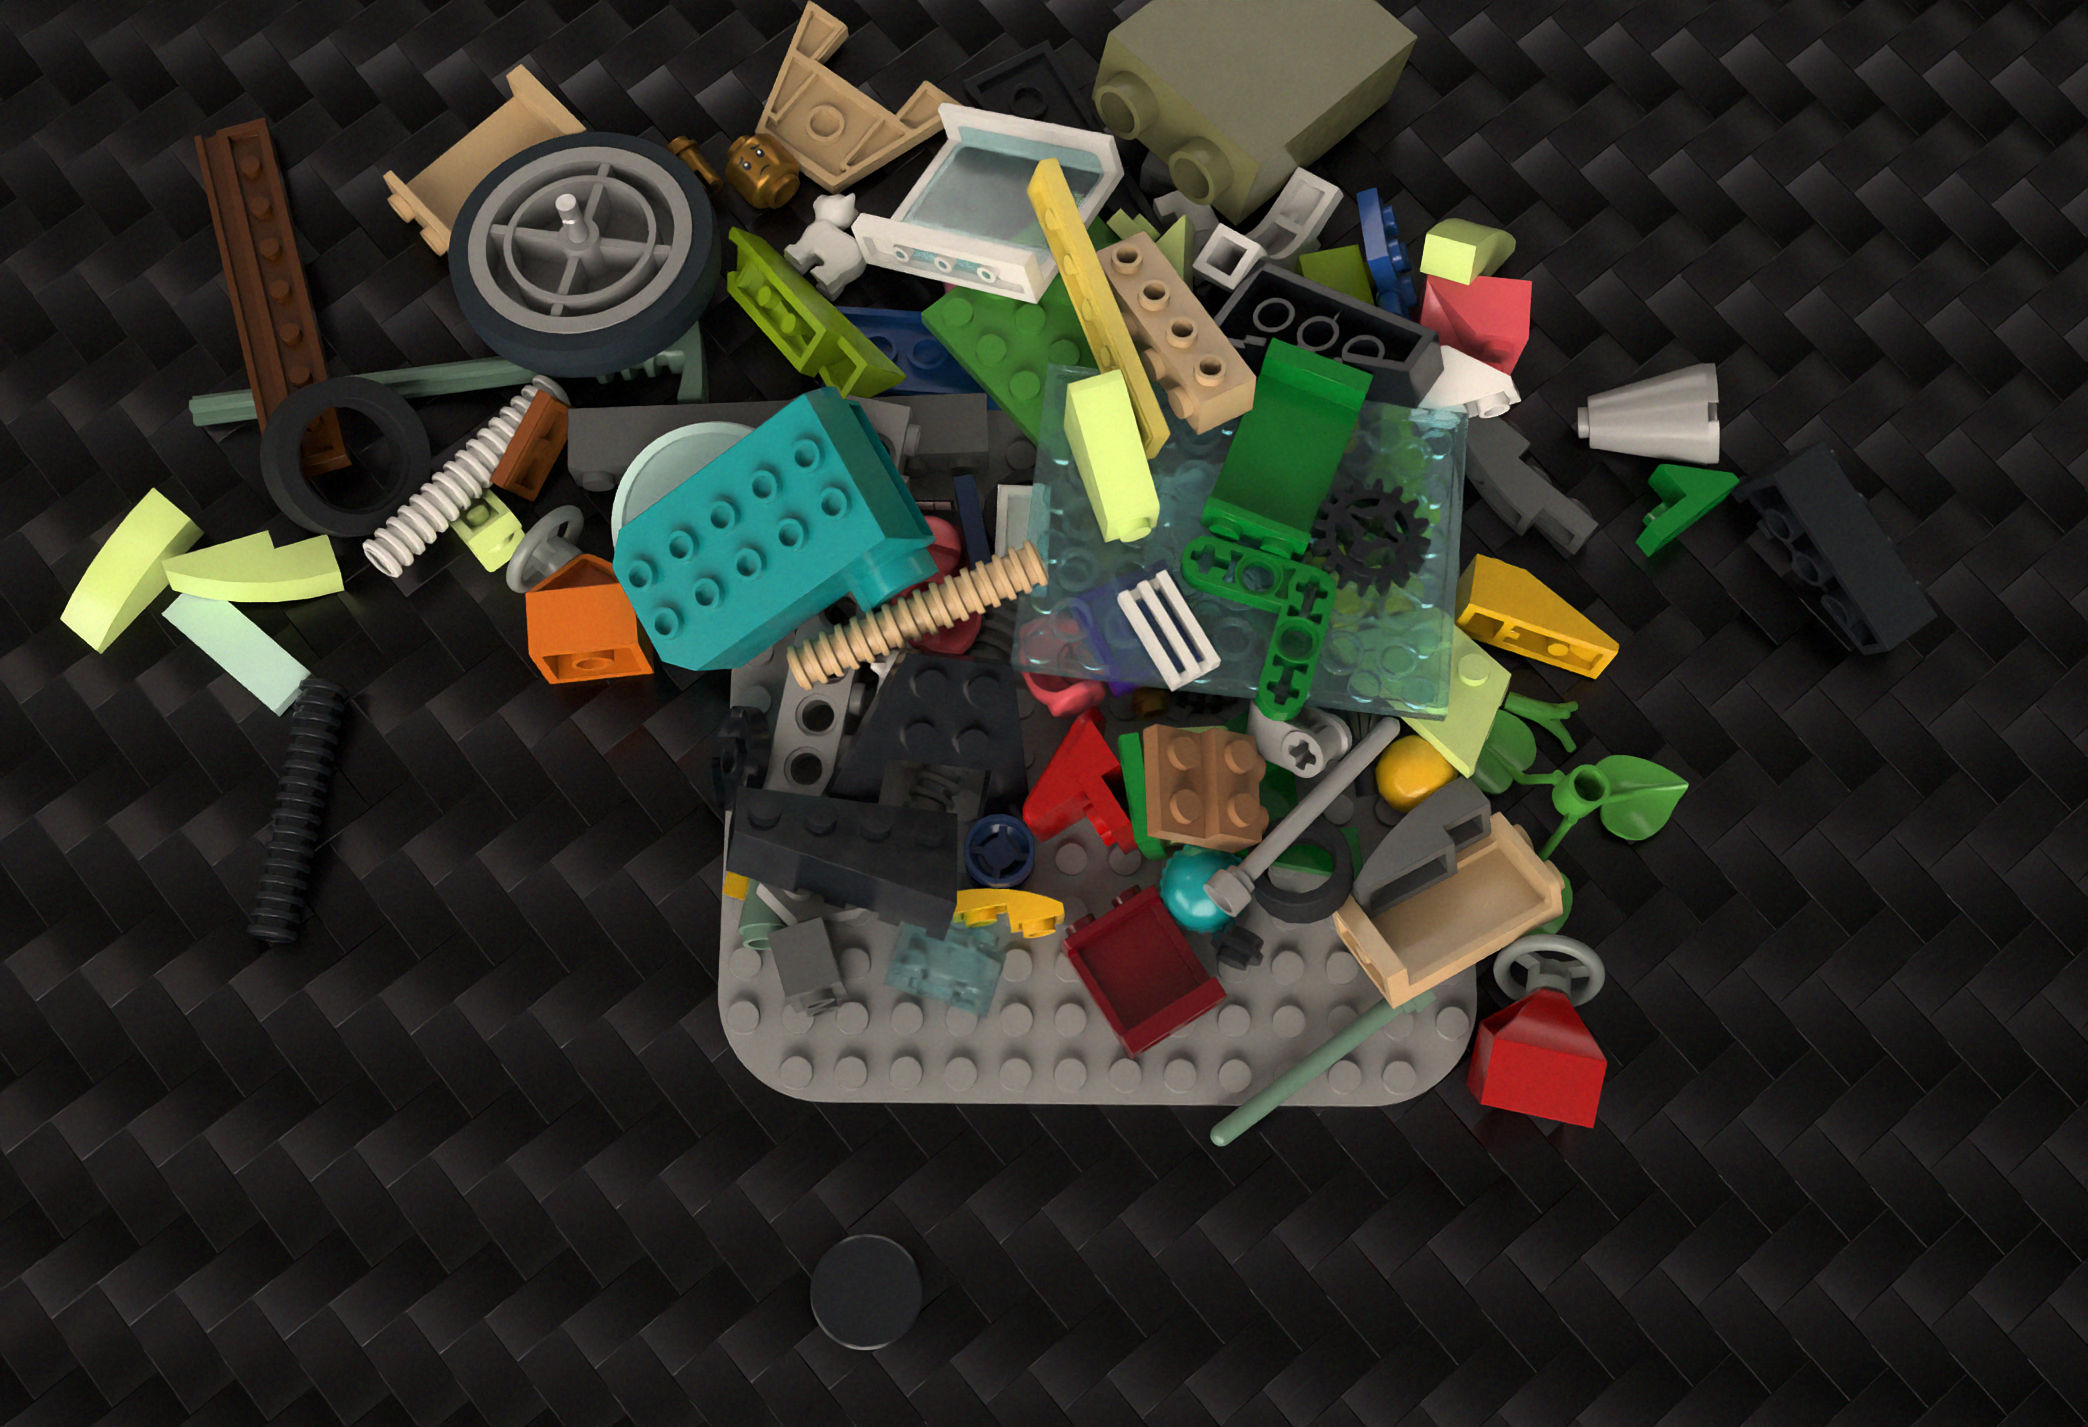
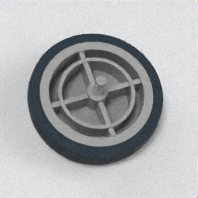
M586 132L565 135L533 145L510 157L492 170L476 186L459 211L450 236L448 259L451 280L459 305L469 323L491 349L509 362L539 374L579 378L607 375L636 366L660 354L679 340L696 323L714 294L721 270L722 249L715 210L703 185L686 163L662 146L642 138L620 133Z

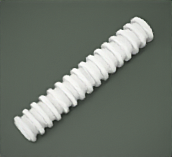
M537 374L532 380L533 386L526 385L522 389V397H513L510 401L511 407L504 406L499 412L500 418L493 417L488 422L489 429L481 428L478 431V440L470 439L466 443L467 450H459L455 454V462L447 461L444 464V473L436 472L432 476L433 483H425L421 487V495L413 494L410 497L409 507L402 505L397 511L399 516L397 518L391 516L386 521V529L378 528L375 531L374 536L376 539L374 541L367 539L362 546L367 558L384 574L398 578L403 572L401 566H410L414 562V553L421 555L426 549L424 544L426 542L432 544L437 539L436 532H444L449 527L448 520L456 521L459 518V509L467 510L470 507V498L478 499L483 493L481 488H489L493 484L490 479L538 389L570 405L568 395L557 382L550 377Z

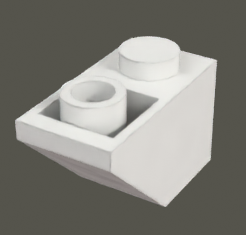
M1448 345L1440 347L1444 371L1417 409L1408 408L1411 420L1420 433L1428 431L1430 434H1440L1456 428L1459 425L1458 421L1479 415L1481 418H1491L1501 415L1510 409L1511 404L1521 402V398L1511 376Z

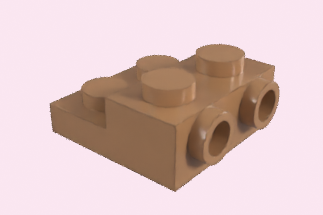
M1155 724L1143 730L1147 836L1231 853L1262 842V835L1268 827L1269 815L1267 809L1260 805L1259 783L1264 777L1266 763L1264 757L1257 753L1256 737L1215 727L1200 734L1161 724Z

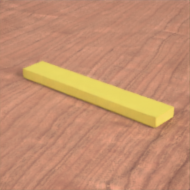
M1057 157L1040 160L1026 191L1099 370L1103 374L1121 369L1146 459L1155 458L1171 433Z

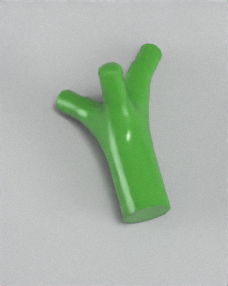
M1513 691L1509 692L1504 711L1539 723L1560 739L1567 752H1573L1577 748L1569 732L1560 721V719L1570 718L1571 712L1578 709L1576 701L1560 704L1548 703Z

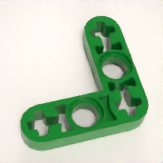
M1201 536L1194 538L1186 545L1180 563L1182 578L1188 586L1201 592L1278 614L1256 688L1255 701L1259 711L1273 721L1283 722L1293 719L1300 713L1308 696L1336 598L1334 580L1327 572L1317 567L1216 537ZM1203 554L1213 556L1212 565L1215 567H1211L1208 574L1197 571L1198 562L1196 561H1199ZM1231 560L1238 562L1233 574L1232 583L1225 581ZM1249 568H1263L1271 575L1273 585L1265 591H1253L1245 585L1242 578L1243 573ZM1307 585H1313L1317 587L1316 595L1320 598L1314 601L1308 619L1298 617L1304 600V594L1301 592H1304ZM1288 632H1300L1309 639L1311 650L1304 656H1291L1282 648L1281 637ZM1283 669L1294 671L1288 687V694L1296 697V699L1288 698L1284 705L1275 703V694L1267 689H1276Z

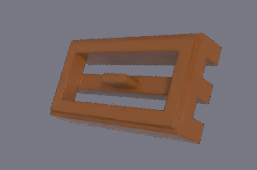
M538 389L490 481L533 502L568 439V409L576 408Z

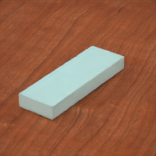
M182 593L162 613L166 619L279 717L296 700L297 696L303 693L299 689L300 681L307 678H316L227 600L203 598Z

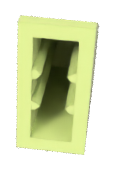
M1121 369L1068 384L1064 431L1104 541L1106 543L1120 538L1121 542H1132L1141 539L1151 532V528L1156 527L1160 505Z

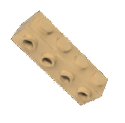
M1144 230L1097 251V257L1135 349L1140 356L1145 373L1151 381H1158L1168 394V401L1175 415L1181 420L1186 419L1196 434L1200 435L1252 410L1256 385L1255 374L1148 233Z

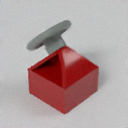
M1534 934L1521 937L1505 946L1498 953L1493 967L1494 977L1498 986L1516 1002L1480 1021L1466 1086L1482 1105L1593 1128L1608 1061L1574 1007L1588 1002L1601 990L1605 980L1603 962L1589 946L1567 936ZM1549 950L1562 952L1578 960L1560 962L1555 959H1544L1534 951ZM1514 960L1528 969L1526 988L1518 984L1511 976L1510 966ZM1588 977L1582 986L1571 991V978Z

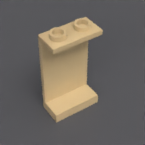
M522 64L506 75L514 97L405 185L391 170L383 176L393 194L387 199L390 205L404 221L408 223L414 218L424 228L420 231L421 236L439 256L445 252L448 253L452 229L463 204L476 186L492 170L515 154L538 143L565 135L588 132Z

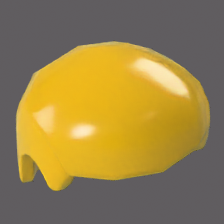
M1417 734L1400 738L1385 748L1376 767L1375 776L1379 794L1393 809L1402 813H1409L1437 790L1458 778V770L1434 746Z

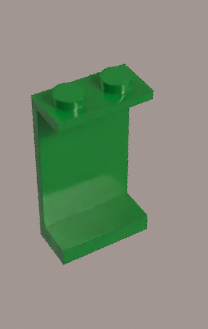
M1272 337L1255 385L1253 408L1244 413L1212 494L1206 500L1200 525L1207 527L1209 532L1219 539L1229 542L1241 540L1259 547L1260 551L1301 563L1311 538V527L1313 522L1318 520L1316 513L1321 502H1325L1374 375Z

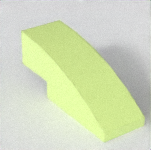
M1458 218L1446 219L1426 233L1420 272L1470 285L1477 276L1491 277L1515 251L1516 240L1511 234L1503 230Z
M153 487L107 540L88 567L60 619L101 654L169 584L161 561L185 554L204 532L186 514Z
M267 530L161 561L172 590L203 598L235 602H281L308 599L345 590L341 572L327 534L274 549L269 531Z

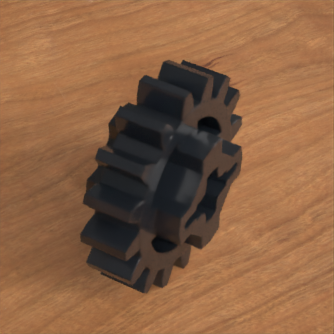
M1376 478L1372 489L1365 490L1360 479H1354L1350 488V494H1347L1345 490L1338 486L1331 495L1330 500L1332 504L1324 501L1321 502L1316 513L1320 520L1314 521L1310 530L1311 536L1319 539L1314 542L1311 554L1312 557H1326L1321 570L1328 574L1336 571L1340 575L1337 583L1338 589L1342 590L1349 582L1357 584L1358 596L1364 597L1368 587L1375 585L1377 592L1382 597L1387 595L1391 587V581L1403 589L1411 578L1409 572L1419 573L1425 562L1420 555L1426 554L1431 545L1430 539L1420 535L1426 532L1430 523L1428 518L1414 517L1420 505L1417 499L1406 504L1400 500L1403 492V487L1400 485L1394 488L1391 493L1383 491L1382 479ZM1395 521L1399 524L1403 534L1397 530ZM1368 532L1376 536L1372 543L1364 539ZM1337 541L1343 544L1346 556L1340 550ZM1378 565L1382 566L1380 568H1369Z

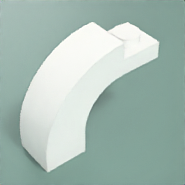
M1298 166L1268 214L1251 232L1243 236L1224 224L1219 223L1192 267L1202 278L1231 294L1234 293L1258 259L1294 273L1298 255L1314 253L1320 248L1321 244L1317 240V236L1344 195L1337 186Z

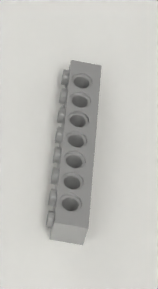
M848 395L847 400L859 401L909 490L910 476L903 475L907 455L916 456L921 435V425L914 424L915 419L911 407ZM852 591L798 627L794 645L797 648L802 646L803 639L810 637L812 641L818 639V633L823 630L828 634L834 632V625L829 621V614L831 609L840 602L854 604L857 609L856 617L859 620L866 618V614L863 613ZM867 660L859 662L860 668L857 670H853L851 666L844 669L845 675L829 679L828 683L822 684L819 680L814 682L813 689L806 691L804 687H800L789 665L769 757L768 771L763 786L764 790L821 796L853 736L848 735L852 714L860 715L866 695V684L860 683L859 679L863 662H868ZM819 705L830 706L834 711V720L831 726L822 732L809 730L807 726L809 712ZM808 757L820 759L823 766L820 779L811 785L799 784L796 779L798 764Z

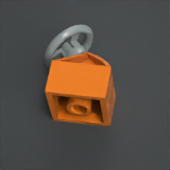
M565 505L552 510L541 518L521 540L509 561L506 572V581L509 588L517 593H525L529 656L549 684L654 673L652 641L615 575L612 563L594 555L585 554L576 547L584 527L583 513L579 508L572 505ZM568 521L566 532L563 538H560L557 535L559 526Z

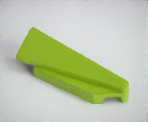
M732 226L729 231V240L738 246L737 271L727 273V291L800 373L815 378L819 372L827 387L836 386L842 399H847L848 395L869 399L902 383L906 379L907 375L764 239Z

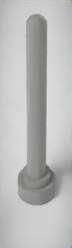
M1393 717L1382 719L1237 867L1230 865L1226 870L1219 869L1203 885L1208 897L1222 911L1235 917L1251 901L1250 893L1255 889L1253 882L1399 734L1400 723Z

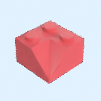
M1427 274L1418 296L1419 305L1415 306L1412 312L1413 322L1437 331L1440 347L1448 345L1510 376L1529 339L1532 281L1477 276L1470 285Z

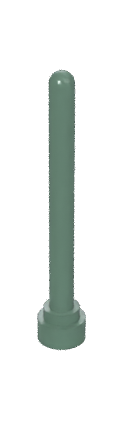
M1431 988L1394 1009L1385 997L1215 1125L1210 1132L1212 1142L1218 1146L1229 1144L1401 1012L1404 1015H1408L1413 1010L1416 1013H1420L1436 1000Z

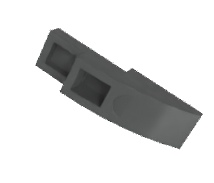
M1477 415L1458 421L1459 425L1456 428L1445 432L1453 453L1479 494L1498 516L1521 537L1535 523L1573 555L1587 542L1598 526V523L1592 519L1590 511L1584 504L1574 498H1566L1554 488L1550 478L1544 471L1534 465H1526L1522 461L1531 443L1525 439L1522 429L1516 423L1507 418L1501 419L1499 416L1481 418Z

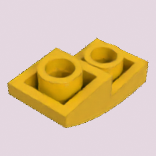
M995 888L967 889L957 891V906L953 914V922L965 921L966 928H976L993 924L998 921L997 914L1007 913L1011 933L1023 931L1024 938H1036L1054 933L1056 931L1055 924L1064 923L1065 912L1062 902L1031 892Z

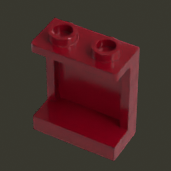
M1155 884L1143 891L1139 885L1125 890L1111 901L1114 909L1098 919L1095 918L1093 913L1078 919L1065 929L1068 937L1061 943L1062 953L1130 1060L1138 1057L1219 1006L1227 996L1215 976L1213 978L1209 977L1159 898L1161 893Z

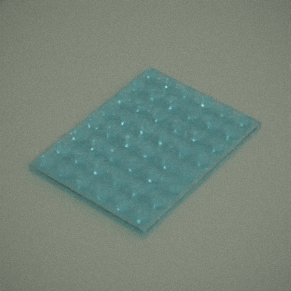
M1048 363L1026 540H1030L1031 544H1035L1049 578L1047 579L1048 585L1041 587L1040 583L1031 586L1032 592L1026 594L1024 590H1021L1019 593L1011 657L1013 670L1170 689L1117 601L1119 593L1127 589L1128 591L1135 589L1138 583L1146 579L1150 581L1156 577L1157 573L1166 569L1221 660L1219 667L1176 690L1255 699L1256 688L1278 614L1198 591L1188 586L1180 572L1181 558L1186 545L1197 537H1215L1209 532L1208 527L1200 525L1206 500L1212 494L1244 414L1197 435L1186 419L1181 420L1175 415L1169 404L1168 394L1158 381L1153 382L1148 378L1171 433L1157 456L1147 460L1160 505L1157 525L1151 528V532L1141 539L1132 542H1121L1119 538L1105 543L1064 431L1068 384L1100 375L1101 372L1099 369ZM1363 401L1325 502L1332 504L1330 498L1333 490L1338 486L1345 490L1347 494H1350V488L1354 479H1360L1365 490L1372 489L1376 478L1382 479L1383 491L1391 493L1394 488L1400 485L1403 487L1400 498L1402 502L1406 504L1415 499L1420 502L1414 517L1429 519L1430 524L1426 532L1420 536L1430 539L1431 545L1426 554L1420 555L1425 562L1419 573L1409 572L1411 578L1403 589L1391 581V587L1386 596L1381 597L1374 585L1368 587L1364 597H1360L1357 594V584L1349 582L1345 588L1340 590L1337 588L1340 575L1336 571L1329 574L1336 585V598L1304 705L1444 722L1448 716L1469 413L1420 407L1412 409L1385 403ZM1395 521L1397 530L1403 534L1399 524ZM1369 532L1364 537L1366 541L1371 543L1376 538L1374 534ZM1311 536L1301 563L1321 569L1326 557H1312V547L1314 542L1319 539ZM1241 540L1232 542L1260 551V547ZM1337 541L1340 550L1346 556L1343 544ZM1203 554L1202 558L1196 561L1198 562L1197 571L1208 574L1209 569L1215 567L1212 565L1213 556ZM1230 561L1225 578L1226 582L1232 583L1233 574L1238 564L1237 561ZM1378 565L1369 568H1380L1382 566ZM1253 567L1243 573L1242 578L1245 585L1253 591H1265L1273 585L1271 575L1263 568ZM1307 584L1304 592H1301L1304 594V600L1298 617L1309 618L1314 601L1320 598L1316 595L1317 587ZM1160 591L1156 592V596L1196 662H1202V659ZM1145 601L1137 602V606L1178 674L1185 671L1186 669ZM1288 632L1281 637L1282 648L1291 656H1304L1311 650L1309 639L1300 632ZM1283 669L1276 689H1267L1275 694L1274 702L1285 703L1288 698L1296 699V697L1288 694V687L1294 671Z

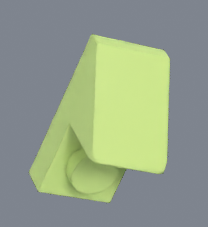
M1121 208L1106 223L1122 240L1144 230L1154 242L1161 236L1140 213L1132 220ZM1183 215L1155 244L1193 293L1192 265L1194 263L1195 227L1187 215Z
M482 487V495L478 499L470 498V507L467 510L459 509V518L456 521L448 520V522L486 570L493 572L511 559L525 533L521 529V523L512 511L489 488Z

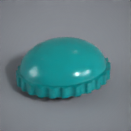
M1189 844L1185 845L1183 850L1175 851L1174 857L1167 860V867L1162 869L1163 878L1159 881V885L1162 888L1160 897L1164 900L1163 905L1169 911L1171 918L1176 919L1177 925L1185 926L1190 932L1196 930L1199 934H1204V932L1214 934L1216 930H1222L1224 924H1235L1236 919L1243 916V909L1235 917L1222 911L1208 897L1203 888V885L1219 869L1226 870L1230 865L1237 867L1242 862L1239 856L1236 857L1231 852L1195 845L1190 846Z

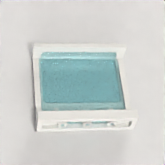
M942 102L938 107V112L948 140L890 219L860 213L851 226L865 262L879 267L1037 304L1059 272V269L1026 191L1040 160L1057 157L1087 230L1124 176L1114 136Z

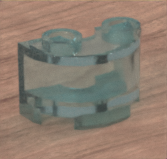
M905 922L883 985L913 995L929 997L946 1003L950 1007L987 1018L1007 957L1001 950L996 948L999 937L990 932L969 927L966 935L948 929L943 942L925 936L927 929Z

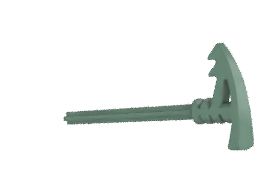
M699 319L679 340L660 354L641 364L618 371L624 381L636 379L638 370L642 368L649 378L657 377L661 374L662 367L667 365L672 374L683 373L677 396L678 405L709 403L706 353ZM502 356L352 376L374 380L391 388L404 399L532 383L533 378L539 373L524 369L509 362ZM615 372L593 377L598 379L600 384L610 383L614 378ZM540 374V375H544V376L550 377V378L553 379V380H555V379H562V378H568V377H555V376ZM251 389L192 396L193 400H189V408L193 413V423L195 426L258 418Z

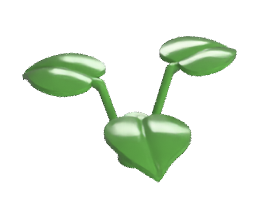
M1500 709L1496 713L1493 727L1488 739L1484 743L1474 774L1471 776V779L1482 793L1488 795L1503 793L1511 785L1513 779L1521 785H1554L1552 800L1555 808L1564 815V818L1537 855L1542 862L1548 859L1569 829L1578 822V819L1585 817L1599 806L1601 821L1613 834L1634 841L1649 838L1666 824L1674 807L1689 785L1686 780L1661 765L1628 755L1609 756L1599 761L1595 766L1589 764L1581 765L1567 775L1560 770H1555L1551 774H1524L1523 771L1527 770L1534 763L1536 757L1535 738L1530 728L1522 720ZM1562 872L1560 874L1565 884V888L1561 890L1563 914L1525 936L1556 934L1567 920L1571 911L1573 896L1570 881Z

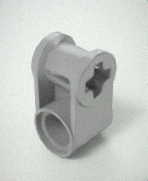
M1268 690L1275 694L1274 702L1279 705H1284L1288 698H1295L1286 692ZM1256 692L1251 696L1245 735L1256 737L1257 753L1261 754L1265 760L1288 769L1300 777L1309 778L1319 774L1325 768L1327 761H1338L1349 753L1352 746V735L1349 727L1338 716L1304 703L1300 713L1293 719L1283 722L1273 721L1259 711L1255 701Z

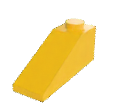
M1476 554L1457 582L1451 621L1472 639L1596 679L1618 653L1619 644L1525 569L1507 564L1500 559Z

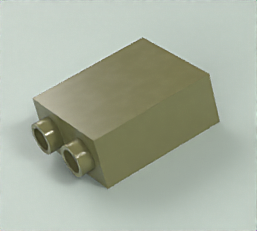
M1152 0L1109 32L1091 98L1095 101L1102 121L1115 135L1126 140L1137 138L1169 167L1170 176L1175 186L1188 200L1198 205L1211 204L1231 223L1237 226L1286 186L1298 166L1303 169L1309 167L1389 101L1418 37L1375 0Z

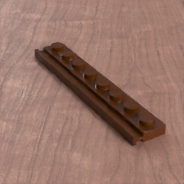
M265 117L217 130V136L203 139L201 135L194 137L262 436L270 416L285 398L307 385L331 379L272 131ZM330 407L319 413L309 423L303 434L300 446V462L305 478L352 465L338 407Z

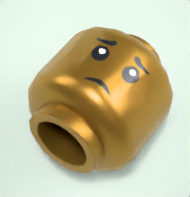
M760 133L752 137L744 135L738 138L727 152L729 161L725 170L726 179L753 207L758 209L767 207L779 208L787 203L798 190L800 180L798 179L799 163L772 135L768 133Z

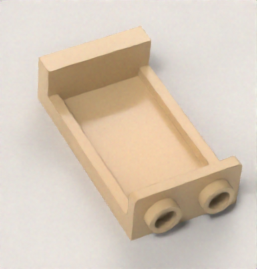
M1500 811L1490 816L1491 833L1487 837L1456 853L1457 874L1372 919L1367 917L1351 894H1349L1344 905L1332 914L1337 934L1393 1009L1563 914L1561 890L1565 888V884L1559 870L1550 860L1542 862L1534 852L1531 839L1523 827L1519 824L1512 826Z

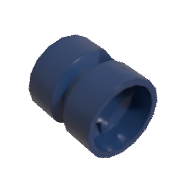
M1006 814L989 815L978 820L968 831L964 841V860L966 873L971 884L976 889L995 888L1022 891L1028 885L1035 869L1034 839L1028 827L1019 819Z

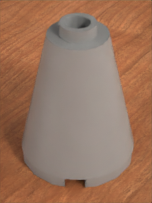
M1699 363L1587 396L1588 407L1577 408L1579 438H1589V447L1594 449L1703 466L1718 464L1720 427L1719 420H1717L1716 403H1719L1715 363Z

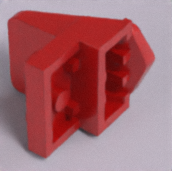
M1092 706L1084 711L1072 724L1026 798L1022 808L1023 819L1039 842L1043 843L1087 816L1106 847L1117 842L1124 855H1127L1138 848V845L1134 840L1132 824L1116 800L1126 794L1123 770L1104 740L1106 719L1096 706Z

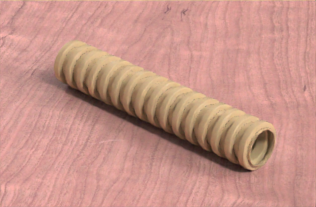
M1030 540L1023 541V548L1017 551L1012 546L1007 549L1008 555L1000 558L996 553L991 556L992 562L984 565L982 560L975 563L976 569L968 571L966 567L960 569L961 575L954 579L950 574L944 576L945 583L937 586L936 582L933 581L928 584L929 590L921 592L917 588L912 591L913 597L906 599L903 595L897 597L898 603L893 606L886 602L881 604L882 610L874 613L872 609L866 611V618L859 620L854 616L850 618V625L843 627L839 623L834 625L835 631L830 634L823 630L818 633L819 638L814 641L807 637L803 639V645L798 648L794 644L787 646V660L801 688L804 687L806 691L812 690L813 683L818 680L822 684L828 683V676L834 673L837 677L845 675L844 669L850 666L853 670L859 669V662L867 660L869 663H873L876 661L875 655L883 653L884 656L891 655V648L897 645L900 649L902 647L906 648V641L914 638L918 643L923 640L922 634L930 632L932 636L939 633L938 627L946 625L948 629L954 627L953 621L958 618L965 622L970 620L969 614L976 610L981 615L986 612L985 606L993 604L997 608L1001 606L1000 600L1008 597L1012 601L1017 599L1016 593L1021 590L1028 594L1033 591L1031 586L1040 583L1041 587L1048 585L1047 579L1049 576L1035 544H1031Z

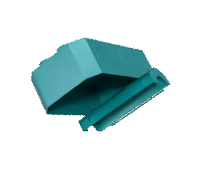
M836 386L823 387L809 393H804L787 404L765 423L622 527L618 533L612 564L615 575L662 662L694 671L742 667L850 591H852L864 614L870 609L877 613L882 610L881 604L888 602L890 605L893 603L891 599L899 592L914 584L924 582L939 571L926 548L937 539L859 401L842 399Z

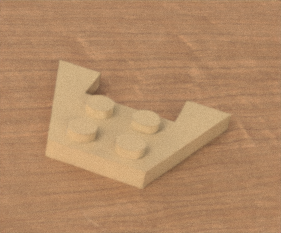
M808 0L755 134L768 133L775 137L797 159L801 173L831 194L836 195L944 129L938 112V107L942 102L963 105L930 82L924 81L897 114L894 115L824 66L827 60L849 36L848 28L840 20Z

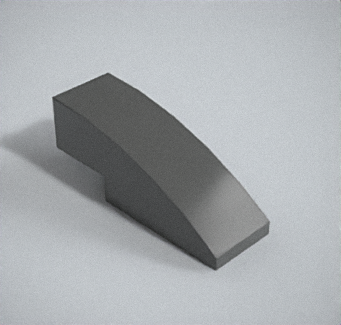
M1462 775L1437 790L1416 806L1385 836L1368 858L1353 884L1355 901L1369 919L1457 874L1456 853L1491 833L1490 801L1471 777L1467 779Z

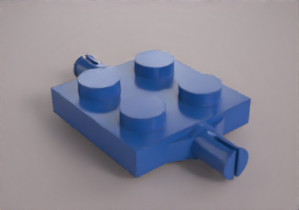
M1376 187L1356 193L1367 261L1378 290L1376 295L1377 304L1383 310L1413 321L1411 307L1419 305V300L1412 276L1405 277V273L1413 271L1405 241L1400 243L1398 238L1394 239V236L1400 235L1392 204L1384 207L1383 200L1379 197Z

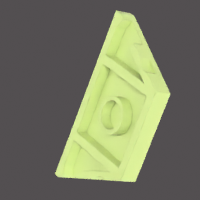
M1437 608L1334 630L1325 635L1324 647L1423 739L1435 747L1467 779L1474 774L1478 758L1486 739L1489 737L1496 713L1502 705L1510 684L1511 674Z

